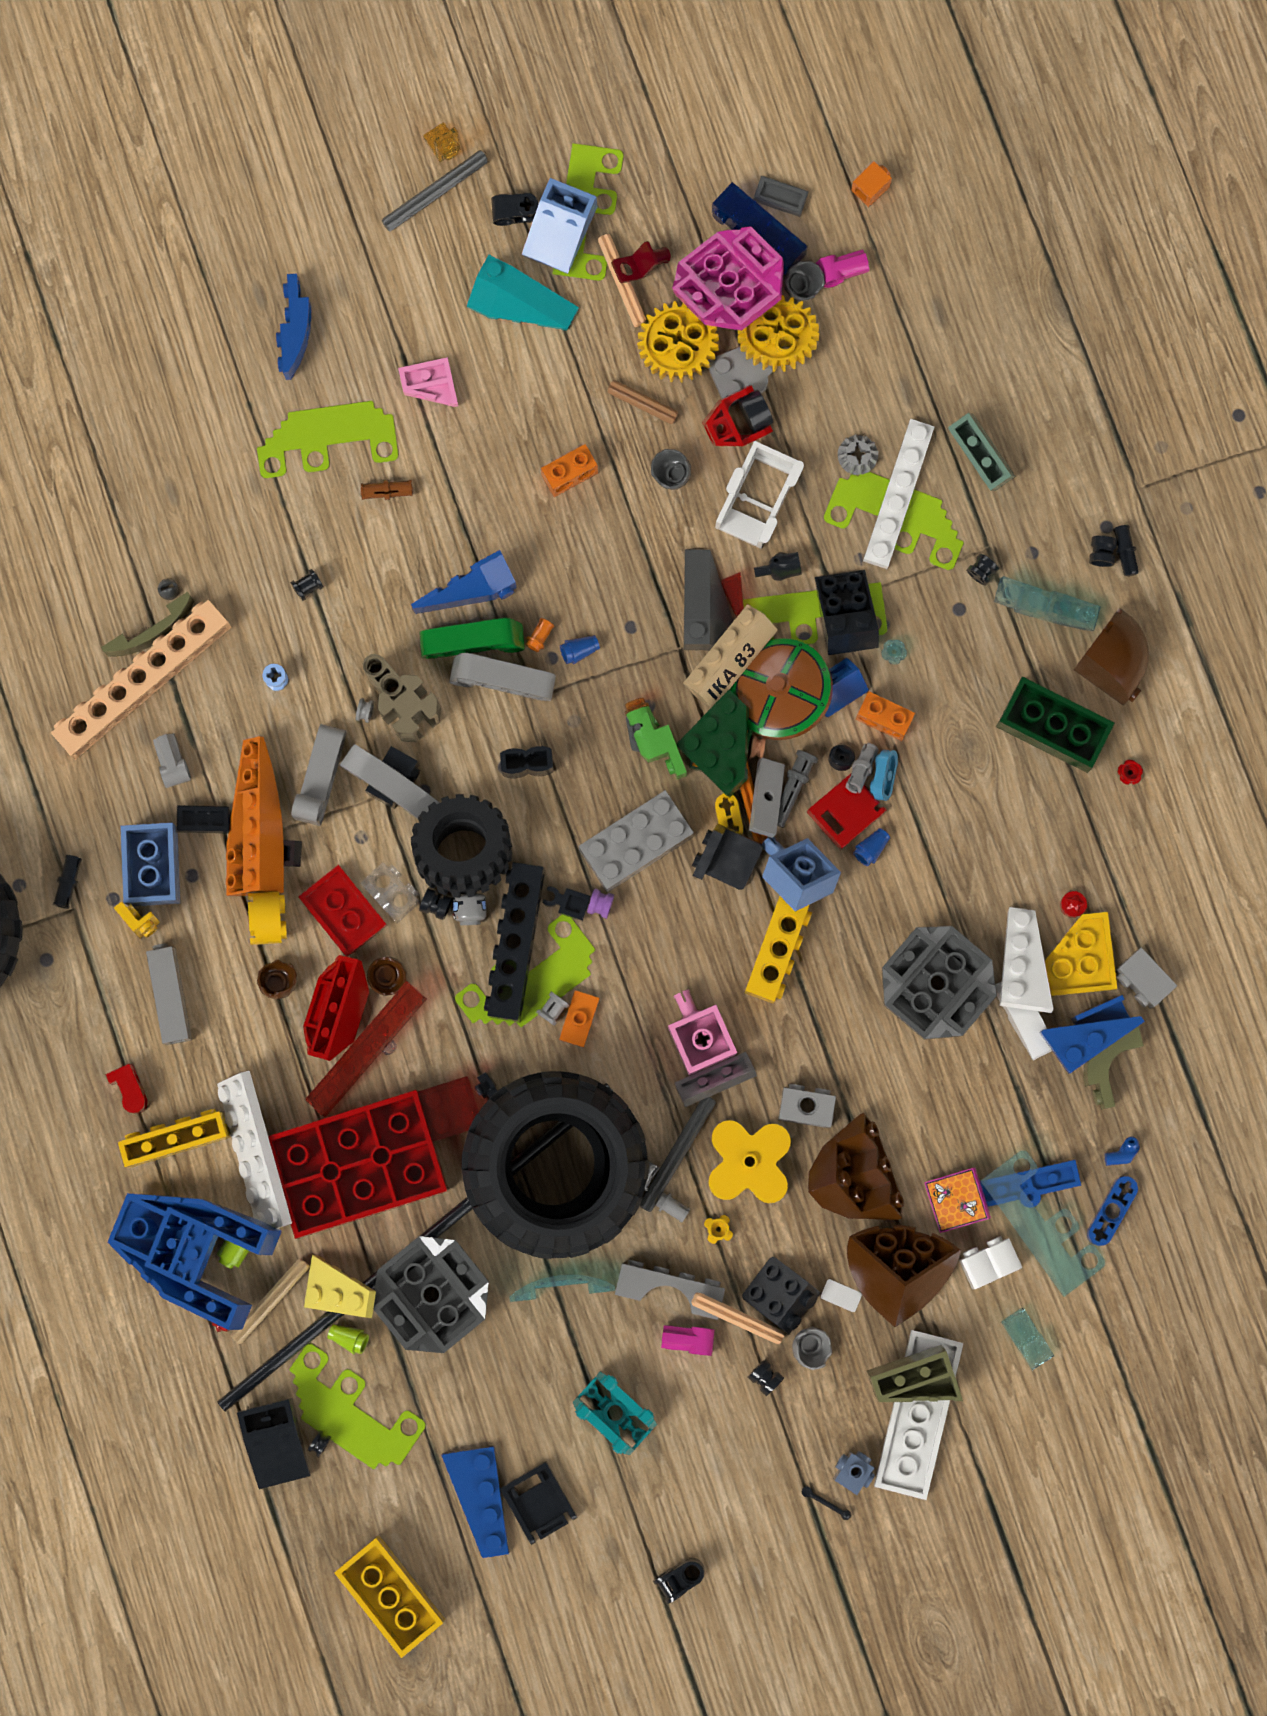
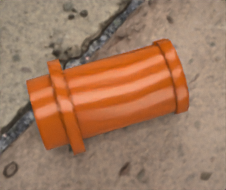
M540 618L531 636H527L525 645L535 652L544 649L545 646L543 644L555 626L548 620Z

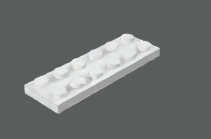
M250 1071L241 1072L217 1084L218 1097L223 1103L225 1122L231 1132L232 1147L238 1157L239 1173L244 1179L246 1198L251 1204L253 1218L279 1229L292 1224Z
M911 1330L905 1357L942 1345L947 1351L956 1377L963 1343ZM950 1400L893 1403L874 1487L927 1500Z

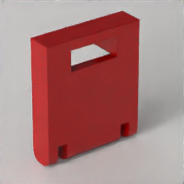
M851 774L807 810V814L840 851L887 811L884 806L878 811L874 809L880 802L874 798L871 791L865 785H863L860 793H852L846 788V783ZM827 811L844 829L838 835L822 818Z

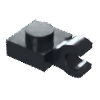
M486 1072L477 1077L480 1083L474 1088L479 1096H483L484 1099L488 1096L490 1098L498 1091L495 1082Z

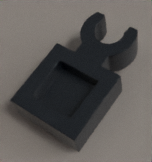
M547 887V891L554 893L555 898L553 901L543 899L542 903L545 906L554 907L558 905L560 906L558 914L583 922L591 896L566 888L564 895H562L555 887Z

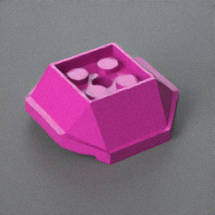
M751 226L741 228V230L719 231L678 262L672 289L674 294L704 325L742 331L781 300L783 258Z

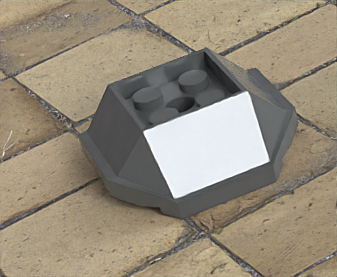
M953 926L916 927L882 967L884 1006L923 1040L963 1036L997 996L992 959ZM932 977L942 978L944 981L942 990H935L931 986Z
M418 1236L377 1270L373 1310L405 1350L445 1353L486 1319L489 1281L456 1240ZM429 1287H435L439 1291V1298L435 1302H429L425 1298V1291Z

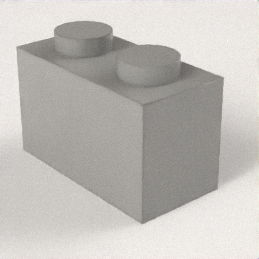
M1142 947L1136 950L1115 970L1118 974L1117 980L1125 988L1130 987L1136 993L1135 999L1144 1008L1146 1006L1150 1009L1155 1007L1177 987L1173 980Z

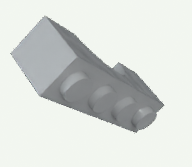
M628 1260V1264L622 1263L615 1295L641 1301L651 1289L659 1286H671L684 1293L690 1303L692 1314L718 1320V1317L693 1306L691 1302L696 1292L722 1302L725 1288L720 1287L721 1282L706 1278L704 1283L694 1281V1275L682 1272L679 1273V1277L668 1275L670 1269L654 1266L653 1271L643 1269L644 1263Z

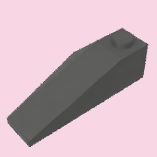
M685 549L683 650L710 651L733 623V618L711 551Z

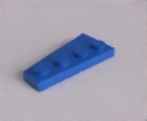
M494 1446L441 1454L482 1558L509 1554Z

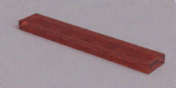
M406 981L305 1100L321 1116L326 1117L427 998L410 982Z

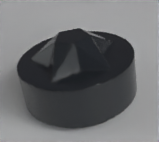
M842 744L834 746L828 756L829 764L838 771L850 769L855 760L854 751L849 746Z

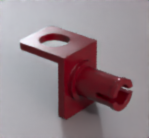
M646 241L633 255L613 259L611 264L619 282L626 283L644 279L656 265L669 263L671 254L667 247L653 250L649 241ZM621 264L629 265L632 269V275H625L621 271Z

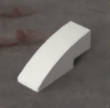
M1002 982L995 985L996 994L999 1001L1001 996ZM1003 1006L1008 1014L1010 1023L1032 1060L1052 1051L1039 1033L1047 1029L1038 1011Z

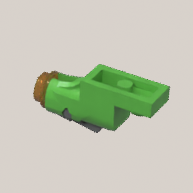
M638 698L626 703V724L632 751L640 752L641 756L648 763L668 756L669 759L665 760L669 774H675L677 780L686 777L687 771L669 725L658 728L660 725L652 714L649 703H645L644 698Z

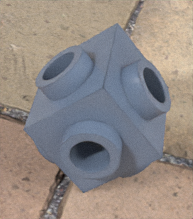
M860 1451L856 1455L852 1452H849L847 1456L843 1454L835 1466L838 1471L833 1479L858 1495L862 1487L867 1488L875 1476L872 1473L874 1467L869 1464L872 1459ZM854 1467L859 1468V1472L856 1475L851 1474V1470Z

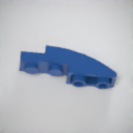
M297 273L287 274V283H283L284 298H288L289 307H285L286 323L280 324V332H276L277 347L282 350V357H278L279 372H283L286 380L292 379L304 357L311 329V302L309 297L301 298L300 281Z

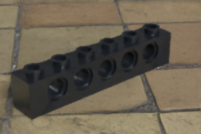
M513 862L512 869L509 868L506 873L505 883L509 884L508 894H503L501 909H505L504 918L498 921L497 934L501 936L499 945L495 944L493 950V960H496L495 970H491L488 985L492 986L491 996H486L484 1011H488L487 1016L489 1018L521 1023L546 871L542 866ZM521 885H527L529 887L528 895L522 898L516 896V889ZM517 910L525 912V918L520 923L512 921V914ZM511 936H519L521 938L520 945L515 949L509 948L507 945L508 939ZM508 961H514L517 965L516 971L512 974H505L503 971V966ZM511 987L512 996L507 1000L500 999L499 991L501 988Z

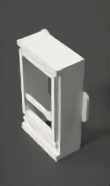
M754 441L742 468L734 470L726 490L729 495L716 520L715 528L761 549L763 544L767 543L771 538L777 525L776 516L790 487L796 485L804 468L803 462ZM755 459L789 474L773 508L747 497L745 493H739ZM739 497L741 501L750 502L771 512L766 524L732 509L736 498Z

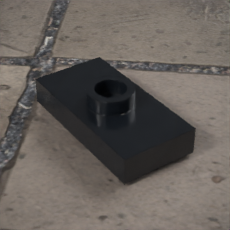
M177 805L176 832L228 834L229 807Z

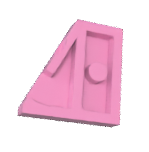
M448 357L398 368L404 395L452 407L458 406Z

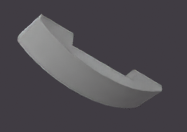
M355 744L340 763L342 768L372 786L417 819L422 811L426 813L429 811L428 806L433 802L439 804L436 799L416 784Z

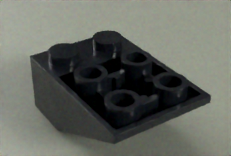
M865 570L815 577L828 656L879 648V628Z
M293 1398L237 1412L243 1441L259 1489L311 1476Z

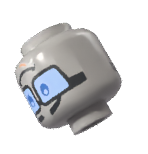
M475 892L473 897H468L467 894H461L460 898L453 897L454 920L459 921L460 925H481V920H484L487 916L485 895Z

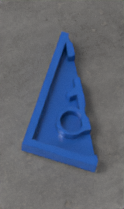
M1141 1016L1044 1029L1039 1033L1067 1073L1070 1074L1145 1021Z

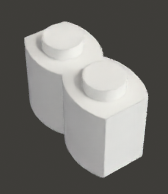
M999 1236L986 1242L988 1247L979 1251L975 1247L963 1253L965 1258L959 1260L972 1289L982 1287L1022 1268L1010 1239L1003 1240Z

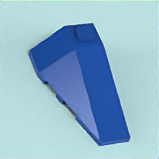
M499 550L470 566L472 570L469 574L456 575L451 578L447 588L438 587L412 603L411 606L414 613L420 614L492 601L499 597L502 600L511 596L517 586L501 551Z

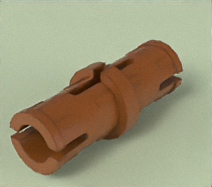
M389 479L381 483H361L362 500L373 498L390 500V497L413 496L412 480L389 482Z

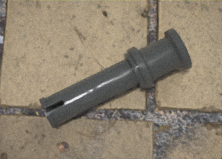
M797 750V759L792 770L787 772L789 780L781 795L777 824L781 828L785 827V823L802 785L808 783V775L811 768L818 761V758L801 750Z

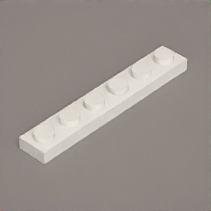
M910 419L863 559L864 562L885 569L888 568L934 426Z

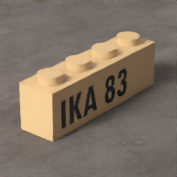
M747 604L683 684L697 699L712 707L737 681L777 632V628L763 613Z

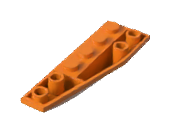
M258 736L243 740L227 839L226 896H248V893L279 891V894L284 893V838L280 801L264 737Z

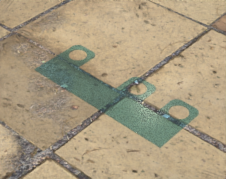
M1020 1151L982 1179L981 1182L1060 1293L1065 1297L1105 1266V1260L1093 1245L1086 1246L1072 1258L1069 1256L1061 1243L1079 1230V1224L1068 1209H1062L1046 1222L1020 1187L1022 1183L1036 1174L1038 1167L1028 1152ZM1020 1158H1024L1030 1163V1170L1025 1175H1018L1014 1171V1163ZM1064 1216L1071 1220L1072 1227L1069 1232L1060 1233L1056 1230L1055 1223L1058 1218ZM1093 1253L1096 1255L1098 1263L1095 1268L1088 1270L1082 1266L1081 1258L1084 1254Z

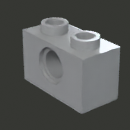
M789 1084V1088H783L778 1120L831 1128L836 1096L830 1095V1090L815 1088V1093L804 1091L805 1086ZM804 1098H809L814 1102V1110L810 1113H806L800 1108V1102Z

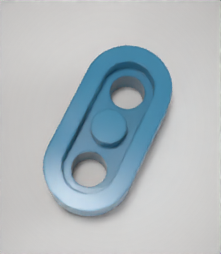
M883 749L876 756L875 777L870 784V791L876 800L887 801L891 797L898 765V756L895 750Z

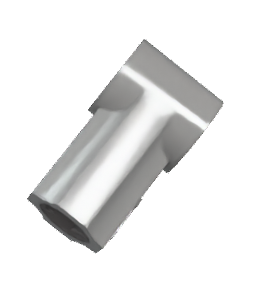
M165 734L154 739V746L161 765L159 770L165 787L169 788L191 781L185 759H182L175 734Z

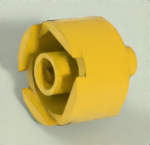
M279 891L248 893V900H253V902H248L250 936H255V938H250V945L282 943V939H287L286 921H281L280 914H286L285 895H279Z

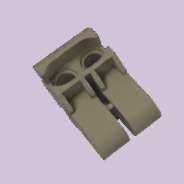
M370 654L364 659L363 670L371 685L379 693L378 711L387 725L397 717L399 718L392 726L401 741L418 742L423 737L418 731V724L424 719L432 728L440 723L441 707L439 701L432 692L423 700L420 699L427 691L422 685L423 681L418 676L402 675L399 677L386 660L378 654ZM375 668H382L378 673H371ZM391 687H398L395 692H388Z

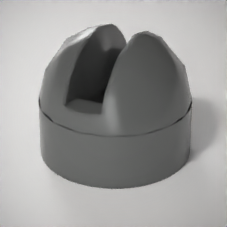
M163 579L158 585V593L165 600H173L179 594V587L174 580ZM172 584L174 586L163 591L161 590L162 588Z

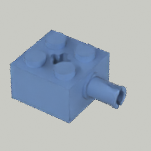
M768 837L762 843L763 850L770 855L762 877L794 911L834 892L841 872L808 838L786 849L775 837Z

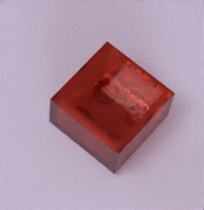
M468 1076L417 1091L432 1142L437 1143L468 1133L474 1117L479 1112L476 1097Z

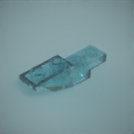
M1005 576L1000 578L994 602L1013 608L1014 612L1087 631L1095 630L1101 606L1057 591L1049 592Z

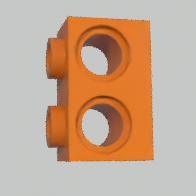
M586 444L541 468V475L553 497L598 474V465Z
M868 691L855 720L902 741L915 713Z

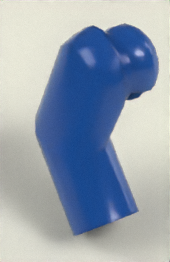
M1128 1137L1118 1152L1105 1153L1106 1166L1131 1163L1140 1149L1138 1139Z

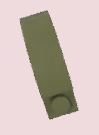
M1139 1026L1084 1064L1085 1087L1095 1085L1096 1090H1093L1095 1104L1100 1105L1101 1110L1115 1107L1109 1082V1068L1113 1059L1123 1051L1144 1046Z

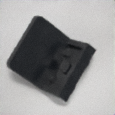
M717 823L714 830L708 829L702 844L706 845L703 854L698 852L693 861L692 867L696 868L693 876L702 880L706 874L738 890H742L747 884L763 846L761 843Z
M771 1257L744 1291L742 1298L789 1335L792 1330L800 1325L801 1318L808 1309L815 1305L817 1297L821 1292L777 1258Z

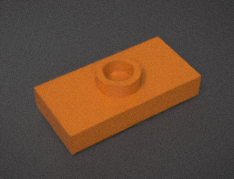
M574 991L559 1038L560 1041L584 1048L600 998Z

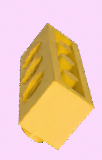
M779 896L744 992L745 994L773 1004L776 998L781 1000L786 987L785 984H782L784 974L790 975L795 962L790 959L793 950H799L804 937L799 935L802 925L808 926L812 912L808 911L809 905L794 911ZM784 919H791L795 923V929L791 932H786L782 929L781 922ZM776 943H782L785 945L787 952L783 956H777L773 953L772 946ZM768 967L775 968L778 972V977L773 981H769L764 977L763 971Z

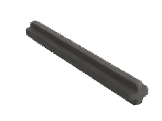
M479 150L384 217L382 219L384 227L388 231H392L487 164L486 155Z
M707 1097L699 1102L648 1187V1191L642 1197L640 1207L648 1212L653 1210L714 1108L716 1101L711 1097Z

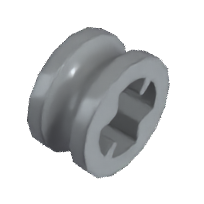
M364 698L360 699L356 712V721L364 719L366 723L370 722L374 707L373 700L365 702Z

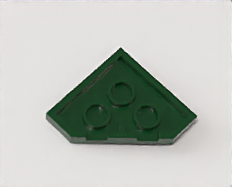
M730 689L676 744L729 798L748 780L746 765L749 736L747 733L749 708Z

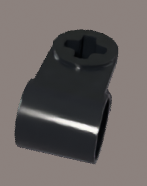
M531 193L493 196L491 198L493 224L507 226L533 222L539 205L537 198ZM526 205H531L530 211H525Z
M689 1558L656 1577L653 1583L655 1585L658 1584L666 1597V1604H670L703 1580L705 1568L699 1559ZM690 1565H695L699 1568L700 1574L696 1578H689L685 1573V1569Z

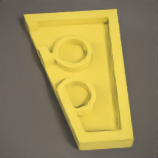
M312 1255L304 1307L372 1318L376 1291L359 1280L341 1272V1269L330 1265L319 1255Z

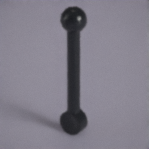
M808 1486L802 1488L801 1492L804 1497H811L840 1514L843 1520L851 1518L849 1510L840 1509L813 1493Z

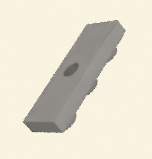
M765 758L758 760L749 831L771 838L776 835L784 764Z

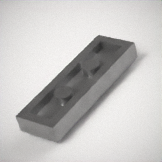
M744 1052L675 1082V1086L684 1106L687 1107L756 1077L757 1074L747 1053Z

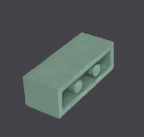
M967 413L948 427L990 491H996L1016 477L974 414Z

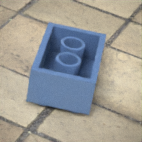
M173 823L120 826L123 903L127 906L130 904L132 906L181 904L176 825Z

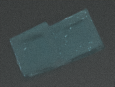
M1024 1308L1001 1321L1031 1370L1054 1357L1048 1344L1038 1332Z

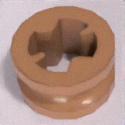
M753 735L750 752L751 759L755 756L759 759L763 758L766 738L758 739L757 736Z

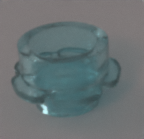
M888 640L884 643V649L881 652L883 659L888 660L890 664L894 665L899 664L907 655L905 645L900 640Z

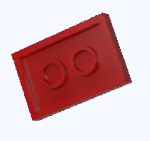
M339 864L298 896L346 957H349L388 926Z

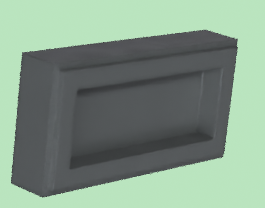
M761 176L753 201L800 217L809 191Z

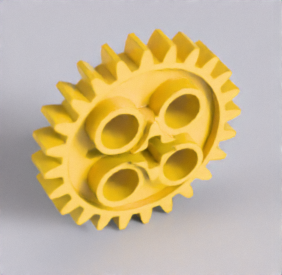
M782 295L778 303L742 331L738 330V343H741V352H746V359L753 358L754 366L761 362L762 370H765L770 365L773 372L776 371L777 366H781L782 371L785 372L786 365L796 369L797 361L805 364L804 356L812 357V350L817 349L816 341H819V324L816 323V315H811L810 307L803 309V301L794 304V298L791 297L789 301H785V297ZM760 338L766 339L765 341H758ZM783 346H788V347H790V348H789V349H782L781 347H783Z
M673 301L672 308L663 303V311L654 308L655 317L647 314L646 317L649 324L641 323V329L644 332H638V339L642 341L638 342L637 346L638 349L642 350L639 352L641 359H645L644 366L649 367L652 365V374L660 371L659 376L661 380L666 375H669L670 382H673L675 376H679V380L682 383L685 375H688L693 380V373L695 371L699 375H703L701 367L709 369L710 363L708 359H716L712 351H719L718 344L714 343L719 341V334H715L717 327L704 325L684 303L681 307H678L676 301ZM671 322L679 324L675 329L666 328ZM693 332L701 333V336L697 339L689 338V335ZM660 344L668 346L666 350L661 352L655 350ZM692 348H698L699 350L694 351ZM682 354L690 355L687 361L678 360V357Z

